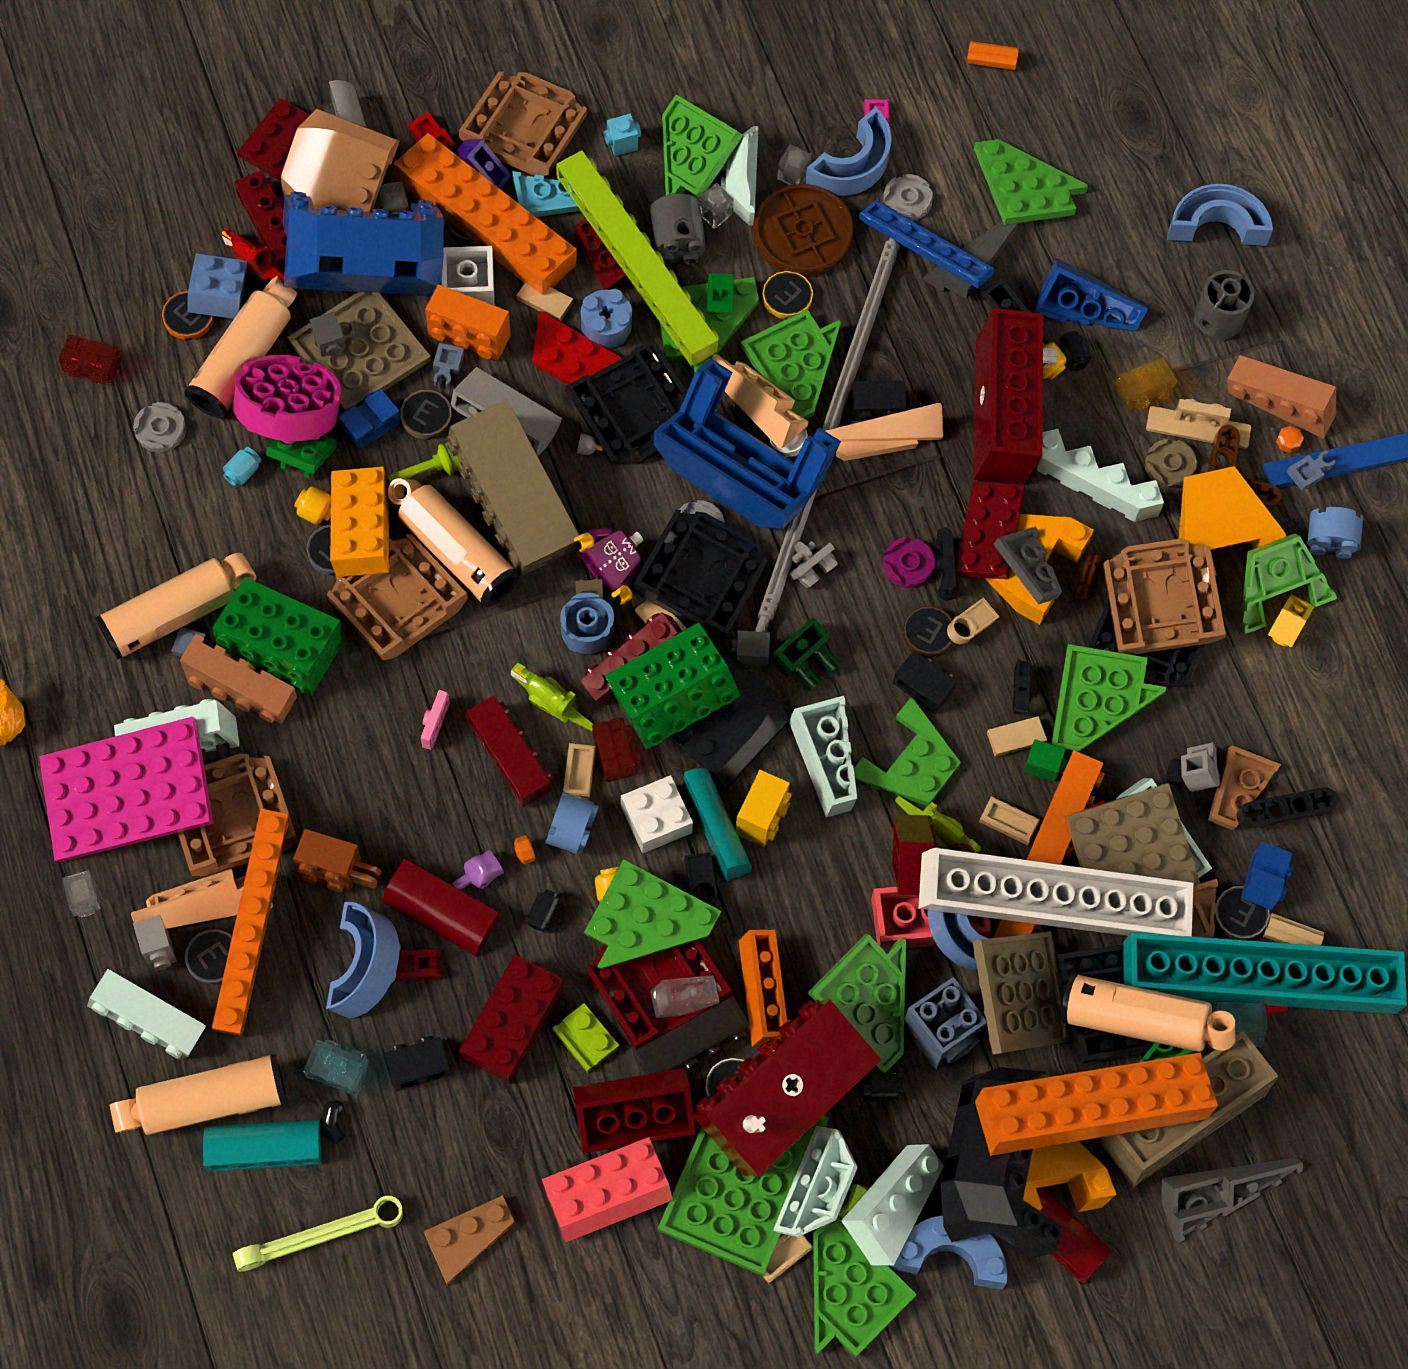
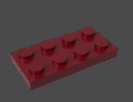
M973 482L955 566L956 576L1008 579L1010 566L993 544L997 538L1018 531L1025 495L1023 484Z

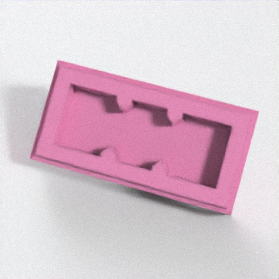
M439 690L432 709H427L424 715L423 725L425 727L421 735L423 748L431 750L434 747L450 705L448 692Z

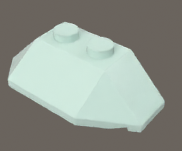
M753 126L742 134L743 137L721 169V171H726V177H721L720 192L725 193V203L750 226H753L755 215L758 126Z
M816 1126L773 1229L775 1232L799 1237L837 1219L858 1168L839 1130Z

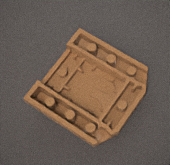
M498 72L460 128L459 138L463 142L470 139H482L501 162L534 176L535 174L546 176L549 175L587 116V108L585 106L582 108L575 100L576 96L571 91L529 73L518 72L517 76L504 75V72Z
M316 109L296 130L281 174L283 200L284 195H291V192L298 191L306 193V196H310L316 209L329 205L337 207V210L347 211L349 207H357L363 209V212H373L388 164H392L400 140Z
M406 534V538L394 541L389 538V573L336 577L337 581L333 589L327 593L328 600L382 660L398 657L459 612L468 599L467 593L412 534Z
M1174 539L1128 546L1110 561L1104 562L1103 567L1118 653L1133 655L1208 644L1225 638L1226 633L1210 547L1194 545L1184 539Z
M237 754L204 765L213 824L178 832L192 876H210L249 863L260 809L289 815L270 756L253 758L249 754ZM291 818L283 851L298 841Z

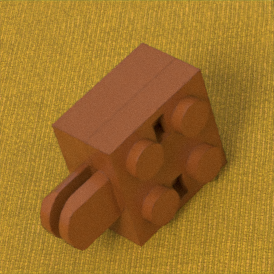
M304 829L293 858L301 880L309 884H316L317 882L326 884L327 888L335 892H342L343 890L351 892L354 883L374 889L378 884L376 879L380 878L382 873L379 868L362 863L356 844Z

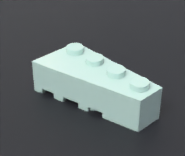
M844 696L796 708L789 721L826 818L851 811L857 800Z
M205 699L200 704L193 706H178L173 711L165 713L153 712L149 714V717L141 719L129 718L121 724L114 725L115 736L194 717L197 720L201 749H205V752L216 750V745L229 743L230 748L240 747L236 716L214 699Z
M107 969L95 988L87 1007L98 1014L116 1021L124 1029L133 1030L141 1034L140 1037L153 1045L158 1043L165 1047V1051L177 1059H180L181 1056L187 1059L206 1027L201 1022Z
M929 1144L907 1145L842 1220V1223L871 1265L895 1264L944 1167Z

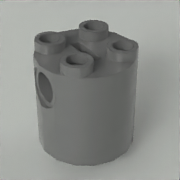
M671 193L654 201L650 207L655 251H658L663 257L664 265L684 263V265L692 266L697 264L698 258L703 255L706 247L700 202L691 195Z
M1222 270L1212 274L1204 284L1195 308L1194 324L1204 334L1215 338L1219 342L1226 341L1228 338L1239 333L1254 300V289L1251 282L1245 275L1237 271Z

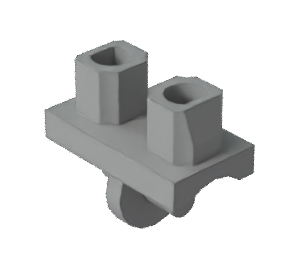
M812 541L807 545L802 542L796 543L794 548L797 553L792 556V560L798 563L802 559L804 562L791 571L788 576L792 581L798 579L806 588L811 587L820 579L812 569L815 564H818L824 573L829 572L838 565L834 555L831 553L835 548L831 543H828L812 554L811 551L816 548Z

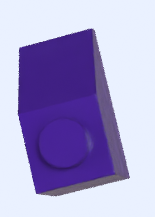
M482 139L465 140L454 153L499 189L512 176Z

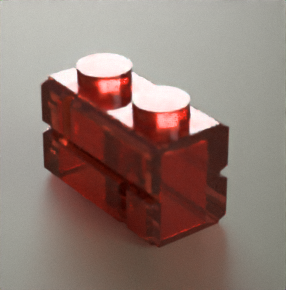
M68 335L59 356V363L62 371L68 376L78 377L81 375L88 377L94 383L102 384L103 382H113L122 357L118 347Z
M622 717L593 724L592 735L605 781L611 782L620 778L635 776L637 774V766L641 765L638 750H632L630 741L634 740L631 725H625L624 718Z

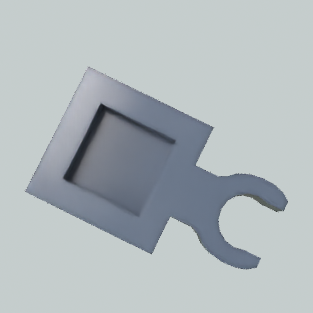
M439 343L433 363V370L438 371L434 376L435 387H437L438 381L441 379L447 380L446 389L451 387L450 375H459L465 353L464 348Z
M1328 451L1320 453L1316 460H1313L1308 455L1288 467L1287 473L1301 491L1322 480L1325 476L1322 471L1332 469L1335 460L1331 463L1323 461L1327 457Z

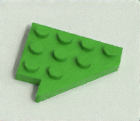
M676 94L662 115L666 195L671 193L683 194L685 190H688L702 199L743 135Z
M999 139L975 143V154L1004 225L1073 216L1075 214L1076 207L1071 195L1086 194L1088 189L1086 183Z
M754 277L734 280L733 313L718 314L707 312L708 283L680 287L687 290L693 306L702 311L708 327H713L717 332L719 341L717 353L715 354H718L755 309L759 301ZM659 322L665 357L668 362L685 360L686 358ZM713 355L693 365L694 375L696 370L709 361Z
M807 309L741 341V348L757 373L793 398L795 402L790 410L805 420L815 414L841 322L838 320L820 329Z
M1068 644L1051 744L1064 748L1065 752L1072 753L1073 750L1080 752L1165 694L1166 687L1144 683L1147 657Z
M623 859L584 934L608 946L597 966L599 969H604L707 938L721 911Z
M865 934L808 994L815 1001L818 999L820 1001L830 999L882 1059L875 1068L880 1073H886L904 1054L906 940L899 938L885 952L869 934Z
M839 1217L835 1221L819 1227L813 1233L814 1351L818 1355L836 1338L856 1358L917 1294L888 1265H871Z

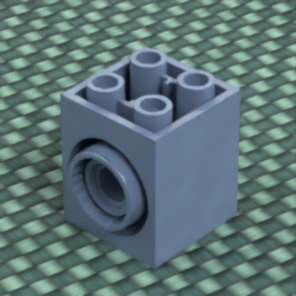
M954 977L909 1007L904 1019V1029L935 1070L947 1062L952 1063L973 1049L979 1043L987 1025V1020Z

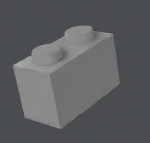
M160 915L133 923L142 956L150 970H164L169 968L171 963L177 962L169 932Z

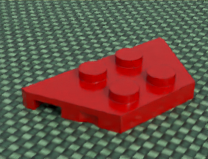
M540 311L532 363L559 381L568 385L587 374L591 376L622 359L545 312Z

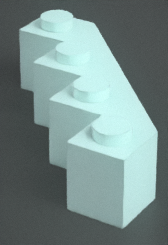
M1058 429L1043 432L1042 457L1036 465L1037 471L1061 480V484L1078 493L1081 491L1093 497L1092 500L1109 509H1116L1133 522L1159 516L1164 501L1156 480L1131 486L1124 463L1098 469L1091 446L1066 451Z

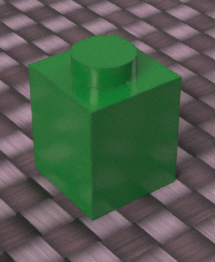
M1034 739L1024 773L1055 782L1057 774L1063 775L1068 759L1063 758L1065 749Z

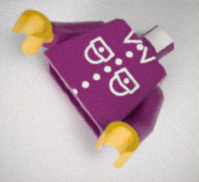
M609 528L590 529L586 533L575 537L574 541L579 540L582 548L577 551L578 555L594 577L602 580L604 591L615 590L612 593V597L614 598L619 595L621 605L629 601L633 596L631 590L638 573L637 565L641 561V557L635 549L644 542L642 536L635 530L625 536L621 530L613 532Z

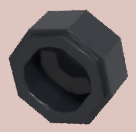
M1173 758L1167 767L1166 777L1169 785L1180 786L1183 782L1181 759Z

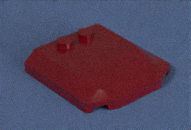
M699 940L608 968L599 969L597 966L608 947L603 944L594 962L586 968L588 976L635 1050L653 1046L719 1008L732 996V990Z

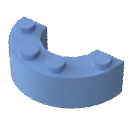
M874 107L858 122L856 138L862 144V150L848 158L832 157L824 152L807 167L806 184L827 189L836 196H848L867 190L882 177L889 160L891 130L886 118L877 107Z
M1209 184L1194 189L1182 198L1173 214L1167 240L1192 241L1195 231L1199 226L1207 222L1218 221L1233 227L1240 235L1242 244L1267 246L1273 232V226L1265 206L1248 191L1228 184Z
M344 902L340 929L353 935L355 955L347 972L338 980L330 983L326 1009L350 1019L365 1014L372 1009L384 996L390 984L394 982L401 946L397 931L393 923L386 916L360 904Z
M928 910L930 931L940 950L959 966L970 970L977 969L973 941L988 938L979 935L971 927L967 915Z
M943 1216L929 1218L915 1225L895 1264L890 1265L892 1270L918 1274L923 1261L928 1256L936 1252L950 1251L960 1255L969 1263L974 1276V1285L1003 1290L1007 1284L1006 1262L999 1245L991 1234L988 1233L951 1243L943 1227Z

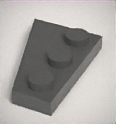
M1035 526L999 537L993 545L1039 605L1057 599L1062 590L1052 566L1046 562L1044 557L1046 550L1044 545H1040L1037 535L1039 533Z

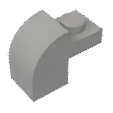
M1213 742L1187 748V755L1181 756L1182 778L1191 792L1220 785L1221 776L1217 770V754Z

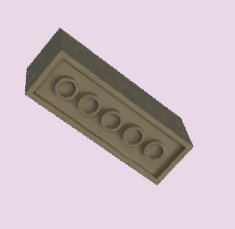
M507 399L450 426L449 435L447 436L449 442L446 443L447 449L452 457L456 456L461 464L458 466L460 474L464 480L468 479L473 487L470 489V492L475 502H481L485 510L482 514L487 525H493L497 533L494 537L500 549L505 548L509 556L506 558L507 561L519 572L520 577L576 550L580 541H574V538L579 536Z
M1244 1031L1235 1036V1043L1230 1049L1224 1051L1215 1049L1202 1058L1218 1104L1208 1119L1100 1138L1098 1143L1132 1188L1266 1096L1278 1075Z

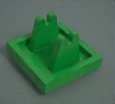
M326 435L320 436L317 440L295 441L291 444L274 439L267 446L266 456L281 461L280 468L284 470L287 469L288 464L303 470L304 478L310 479L311 474H314L336 449L337 440Z

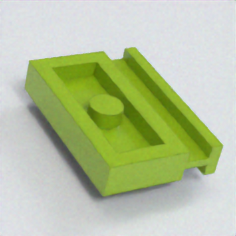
M585 1003L552 1028L553 1032L587 1073L619 1049V1044Z

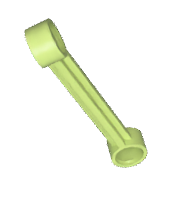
M383 1196L376 1201L374 1208L272 1242L241 1248L233 1253L237 1271L243 1272L257 1268L266 1261L377 1224L385 1228L394 1227L402 1219V1205L393 1196ZM391 1202L397 1205L399 1208L398 1216L392 1221L382 1220L378 1216V1209L382 1204Z

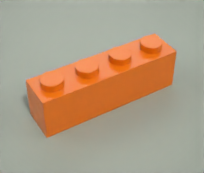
M749 930L739 940L752 1047H759L767 1039L773 1040L780 1034L778 1029L787 1021L775 930Z

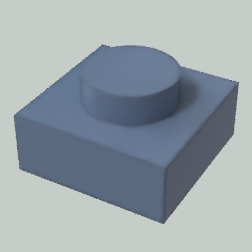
M181 627L172 647V654L182 657L196 633L204 637L203 643L205 644L206 634Z

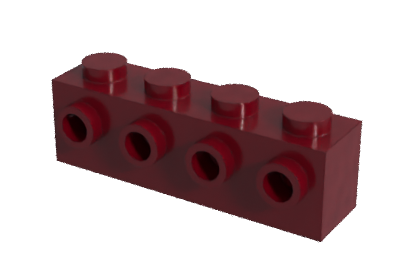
M262 170L234 181V185L242 206L262 243L271 251L275 262L280 268L278 271L281 273L285 271L287 241L283 227L284 202L281 197L276 198L274 194L276 189L271 178H266Z
M663 612L654 614L647 620V625L640 631L637 630L631 633L626 638L627 642L620 648L617 647L608 652L606 659L601 664L594 665L586 671V676L580 681L596 702L607 705L615 698L605 675L682 632V629L673 617Z
M492 696L466 711L468 723L522 807L551 791V774L545 766L540 767L536 761L538 755L531 744L528 746L522 739L524 737L523 731L517 723L512 724L508 718L510 712L503 701L499 703L495 696Z

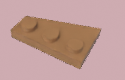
M1233 745L1230 746L1226 754L1220 775V785L1217 786L1208 821L1231 830L1235 829L1239 824L1236 816L1238 809L1245 803L1255 801L1281 764Z
M503 1195L424 1231L447 1286L463 1269L474 1262L476 1257L515 1224Z

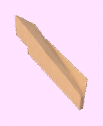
M713 354V360L733 372L725 392L778 448L785 447L807 427L808 421L790 410L795 402L793 398L745 363L736 361L734 365H731L720 355Z
M936 403L827 430L826 432L841 441L836 451V457L843 461L914 449L918 445L917 440H940L943 438L941 403Z
M231 868L154 894L146 900V908L131 913L133 922L136 923L160 915L166 928H173L235 916L238 913L246 875L235 879Z

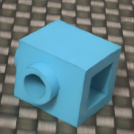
M631 114L607 120V130L604 131V138L606 144L611 146L614 156L637 151L638 137H641V130L638 122L634 123Z

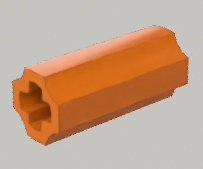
M970 41L967 63L1015 70L1018 48Z

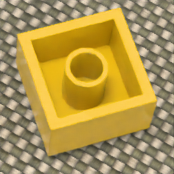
M759 770L737 816L736 832L738 836L762 847L766 846L768 840H774L779 829L780 818L785 817L790 806L789 801L792 794L788 792L789 782Z

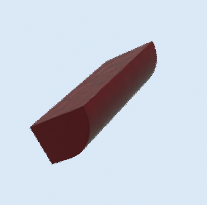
M406 859L402 861L391 878L382 901L383 904L477 957L500 921L499 912Z
M1043 1187L1036 1188L1043 1207L1040 1211L1063 1226L1058 1252L1050 1255L1080 1283L1084 1284L1113 1250Z

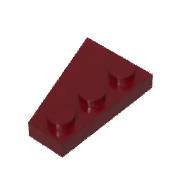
M584 218L575 225L576 232L602 289H614L628 279L588 220Z

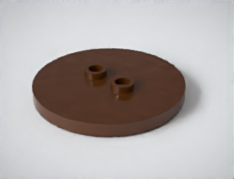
M810 184L789 185L772 192L759 205L753 221V239L757 250L764 260L782 272L790 271L802 276L821 274L838 265L847 255L853 238V220L843 201L827 189Z

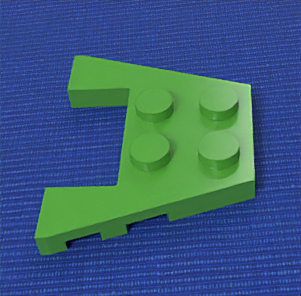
M1292 534L1248 551L1240 630L1244 634L1267 626L1262 607L1263 600L1307 584L1310 602L1315 607L1337 599L1336 594L1330 589L1325 576L1317 568L1314 558L1299 535Z
M910 698L896 715V720L917 735L886 773L862 757L854 767L855 782L859 781L870 785L872 788L883 789L895 793L896 796L928 806L957 771L961 762L915 700Z

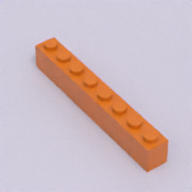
M1073 750L1027 860L1061 865L1064 857L1069 859L1074 845L1070 842L1071 836L1064 816L1077 813L1092 805L1095 797L1090 795L1093 787L1099 789L1105 775L1100 772L1103 762ZM1001 919L993 938L1031 934L1033 928L1039 930L1041 924Z
M260 809L212 1029L215 1032L243 1036L290 822L289 815L286 813Z

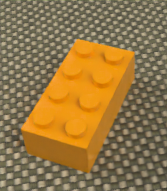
M384 467L331 471L330 561L336 577L389 573V497L387 493L389 482Z

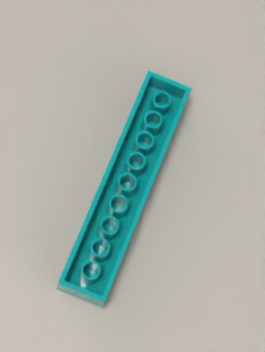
M1132 932L1123 942L1124 985L1210 1002L1397 1014L1407 1006L1404 951Z

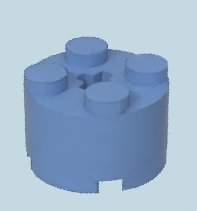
M618 289L599 290L586 296L581 307L582 334L606 349H614L623 345L632 330V308L628 299Z
M1326 507V512L1319 513V508L1310 512L1307 541L1310 553L1324 555L1326 552L1336 553V557L1341 559L1351 558L1352 553L1357 552L1361 548L1363 516L1360 514L1357 517L1356 511L1342 507Z
M595 593L577 594L561 610V635L571 651L593 654L608 648L614 635V612L611 605L603 600L601 596Z
M563 791L545 843L575 854L577 852L582 853L590 833L585 828H591L599 806L594 805L593 801Z

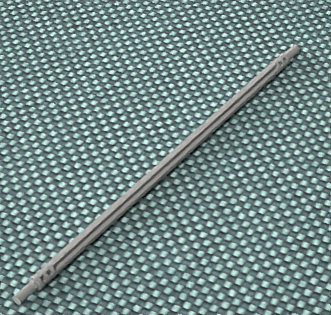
M892 238L885 242L822 427L824 431L838 428L852 384L900 248L899 242ZM816 491L800 513L789 523L758 613L759 621L755 632H766L769 622L773 621L793 562L792 556L796 553L794 545L800 541Z

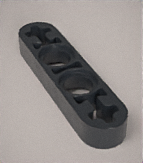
M1322 787L1251 801L1238 809L1236 814L1237 821L1242 827L1252 829L1322 815L1330 812L1337 806L1338 797L1332 789ZM1321 797H1323V799H1328L1329 801L1328 804L1322 802L1313 805V801H1316ZM1295 799H1300L1304 802L1306 807L1304 812H1299L1295 809L1293 804ZM1270 804H1276L1280 807V817H1275L1270 813ZM1261 810V815L1253 819L1245 815L1248 811L1250 813H1257Z

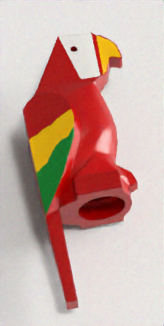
M229 227L222 231L225 245L237 255L238 260L247 261L248 273L263 280L267 278L273 279L278 276L284 283V275L277 271L280 268L267 246L263 247L259 243L254 244L232 232Z

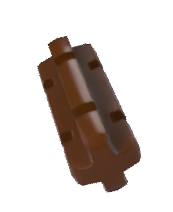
M1094 552L1088 553L1075 593V599L1083 602L1088 601L1101 561V555Z

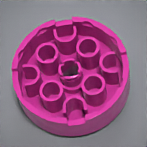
M270 355L256 358L246 363L243 370L236 375L233 410L237 419L250 432H255L271 439L281 440L287 444L294 443L295 441L317 440L320 436L328 433L335 426L338 419L341 385L337 377L321 364L315 362L313 365L300 362L301 357Z

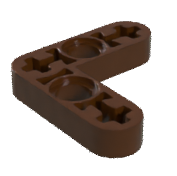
M1224 425L1215 434L1208 472L1236 465L1240 443V433L1236 427ZM1225 434H1228L1229 439L1231 440L1228 443L1227 448L1223 447L1226 442V437H1224ZM1223 455L1227 457L1229 465H1220L1217 461V456ZM1242 476L1255 494L1258 495V498L1268 511L1278 505L1281 500V492L1276 486ZM1266 493L1270 494L1269 497L1272 499L1270 502L1264 496Z

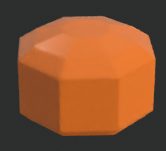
M1288 426L1281 429L1276 442L1280 450L1292 453L1299 450L1304 437L1300 429Z
M524 835L516 838L514 847L518 859L523 864L535 861V853L529 837Z

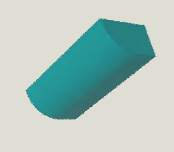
M697 768L684 772V790L725 881L728 882L750 873L752 865L708 769Z
M320 1119L207 1126L204 1129L203 1166L207 1172L322 1165Z

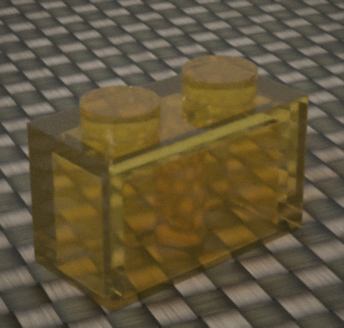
M1161 357L1118 375L1114 388L1127 411L1131 412L1135 409L1143 410L1156 400L1164 401L1170 398L1178 381L1165 359Z

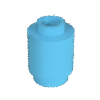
M245 447L244 450L240 449L223 467L225 472L224 478L232 485L238 484L242 486L259 468L260 456L249 447Z

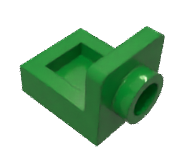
M710 273L708 275L707 312L718 314L733 313V274Z

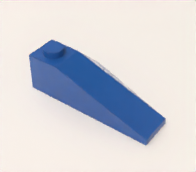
M1057 258L1043 282L1034 307L1035 312L1042 313L1044 316L1058 322L1071 321L1079 322L1083 325L1096 324L1109 328L1134 331L1138 329L1148 310V307L1081 269Z

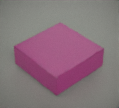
M864 99V116L874 107H877L889 124V99Z

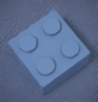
M196 253L188 289V312L234 319L242 306L247 279V261Z

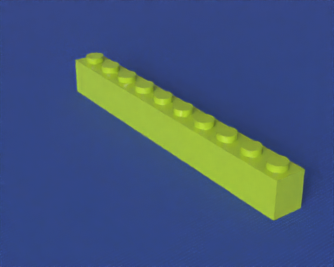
M581 150L557 163L558 180L691 367L717 353L719 341L717 332L713 327H708L704 314L699 308L693 306L687 290L680 288L675 273L672 270L668 271L661 254L658 251H654L650 246L651 243L645 232L641 233L637 228L634 216L631 213L627 214L621 198L617 194L614 195L610 190V184L606 177L599 175L591 157L587 158Z

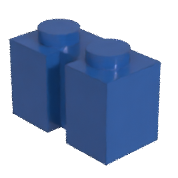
M382 389L375 393H369L363 398L361 406L358 408L356 406L348 407L339 416L342 431L358 450H361L401 423L399 410Z
M1261 841L1252 855L1241 898L1270 910L1273 909L1278 901L1282 902L1287 892V887L1284 886L1285 880L1289 879L1293 870V865L1290 864L1292 853Z

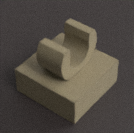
M602 580L575 581L576 595L580 593H595L603 599Z

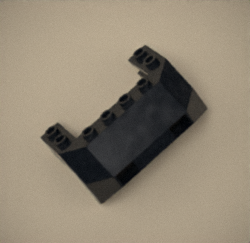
M999 1067L976 1074L963 1082L941 1181L943 1227L951 1243L993 1232L1031 1258L1058 1252L1063 1226L1023 1200L1033 1149L990 1156L975 1100L982 1088L1054 1077L1049 1072Z

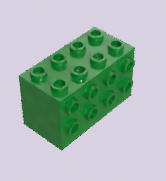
M246 577L243 578L213 626L215 646L217 644L226 649V653L233 660L237 661L242 658L254 666L256 671L261 672L264 670L293 686L296 693H305L310 696L314 693L342 646L340 620Z
M699 622L605 675L619 706L646 750L741 696L727 664Z

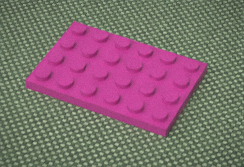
M194 717L39 756L54 860L58 863L213 824L197 720Z

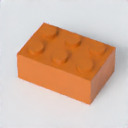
M439 284L425 309L428 334L438 341L445 340L457 347L464 348V350L474 351L485 359L492 358L498 361L511 336L509 311Z

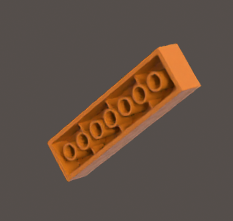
M429 133L393 163L394 181L418 200L434 202V205L438 206L443 219L446 222L448 220L470 237L475 245L492 246L493 259L522 282L528 283L541 295L550 287L553 288L576 266L577 249Z
M1201 1053L982 1088L975 1100L990 1156L1205 1120L1211 1116L1218 1106Z

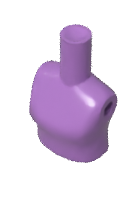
M488 850L482 855L469 859L464 864L465 875L452 882L451 885L459 890L470 884L483 889L493 879L504 874L493 853Z

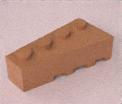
M1242 355L1237 359L1227 378L1229 394L1323 439L1336 416L1335 386Z
M196 633L180 659L188 680L187 682L196 689L201 690L205 688L211 691V694L220 700L225 701L228 699L235 702V705L243 711L249 712L252 710L259 713V716L267 722L273 723V721L282 724L297 699L295 688L264 670L258 674L256 668L242 658L237 661L233 660L226 653V649L217 644L214 649L203 643L204 637Z

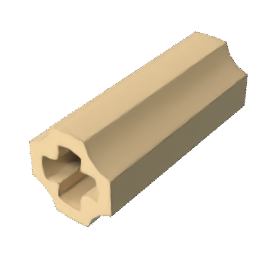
M1271 913L1263 937L1279 943L1321 946L1324 932Z

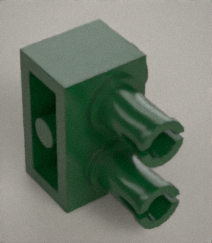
M814 617L808 620L769 655L770 659L786 676L790 673H795L809 691L822 681L806 663L809 656H814L828 673H831L842 663L826 646V641L831 636Z

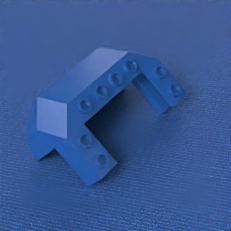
M294 191L291 192V195H284L283 227L287 236L284 287L432 296L437 285H441L444 258L443 216L438 206L429 200H419L418 203H411L412 211H399V214H391L385 209L363 212L361 208L349 207L346 211L337 210V207L329 205L316 209L311 197L306 196L304 192ZM320 256L343 257V261L320 260ZM395 261H410L411 265L395 264Z
M711 358L696 370L680 411L654 430V446L675 473L758 527L784 528L800 513L824 480L841 441L819 427L814 437L809 436L805 439L795 463L716 413L733 372Z

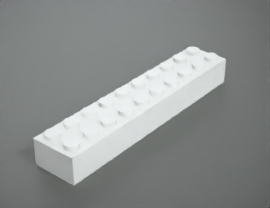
M932 848L922 853L919 909L1129 936L1132 932L1192 937L1193 883Z

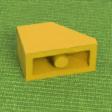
M1291 594L1268 635L1273 637V641L1281 646L1288 645L1292 648L1315 606Z

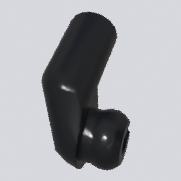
M339 1100L327 1102L323 1107L321 1126L333 1144H337L345 1138V1134L337 1124L338 1116L344 1111V1105Z

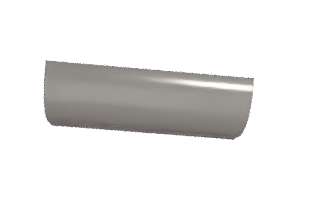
M329 81L332 104L336 116L366 127L355 87L347 81Z
M476 367L453 390L451 408L469 418L507 399L538 457L553 439L562 418Z

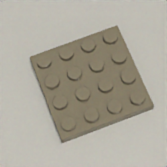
M357 292L324 313L327 314L334 311L345 339L346 350L341 351L337 355L321 357L311 331L310 323L287 337L289 344L305 363L313 365L315 362L319 363L337 377L341 385L339 406L343 411L351 406L358 408L363 404V398L369 393H375L380 389L383 392L431 361L429 353L379 292Z
M1169 783L1064 816L1080 868L1191 882L1193 886L1200 884Z
M1051 931L973 941L974 957L977 963L979 985L983 997L984 1013L987 1020L992 1054L1071 1042L1068 1024L1062 1022L1063 995Z

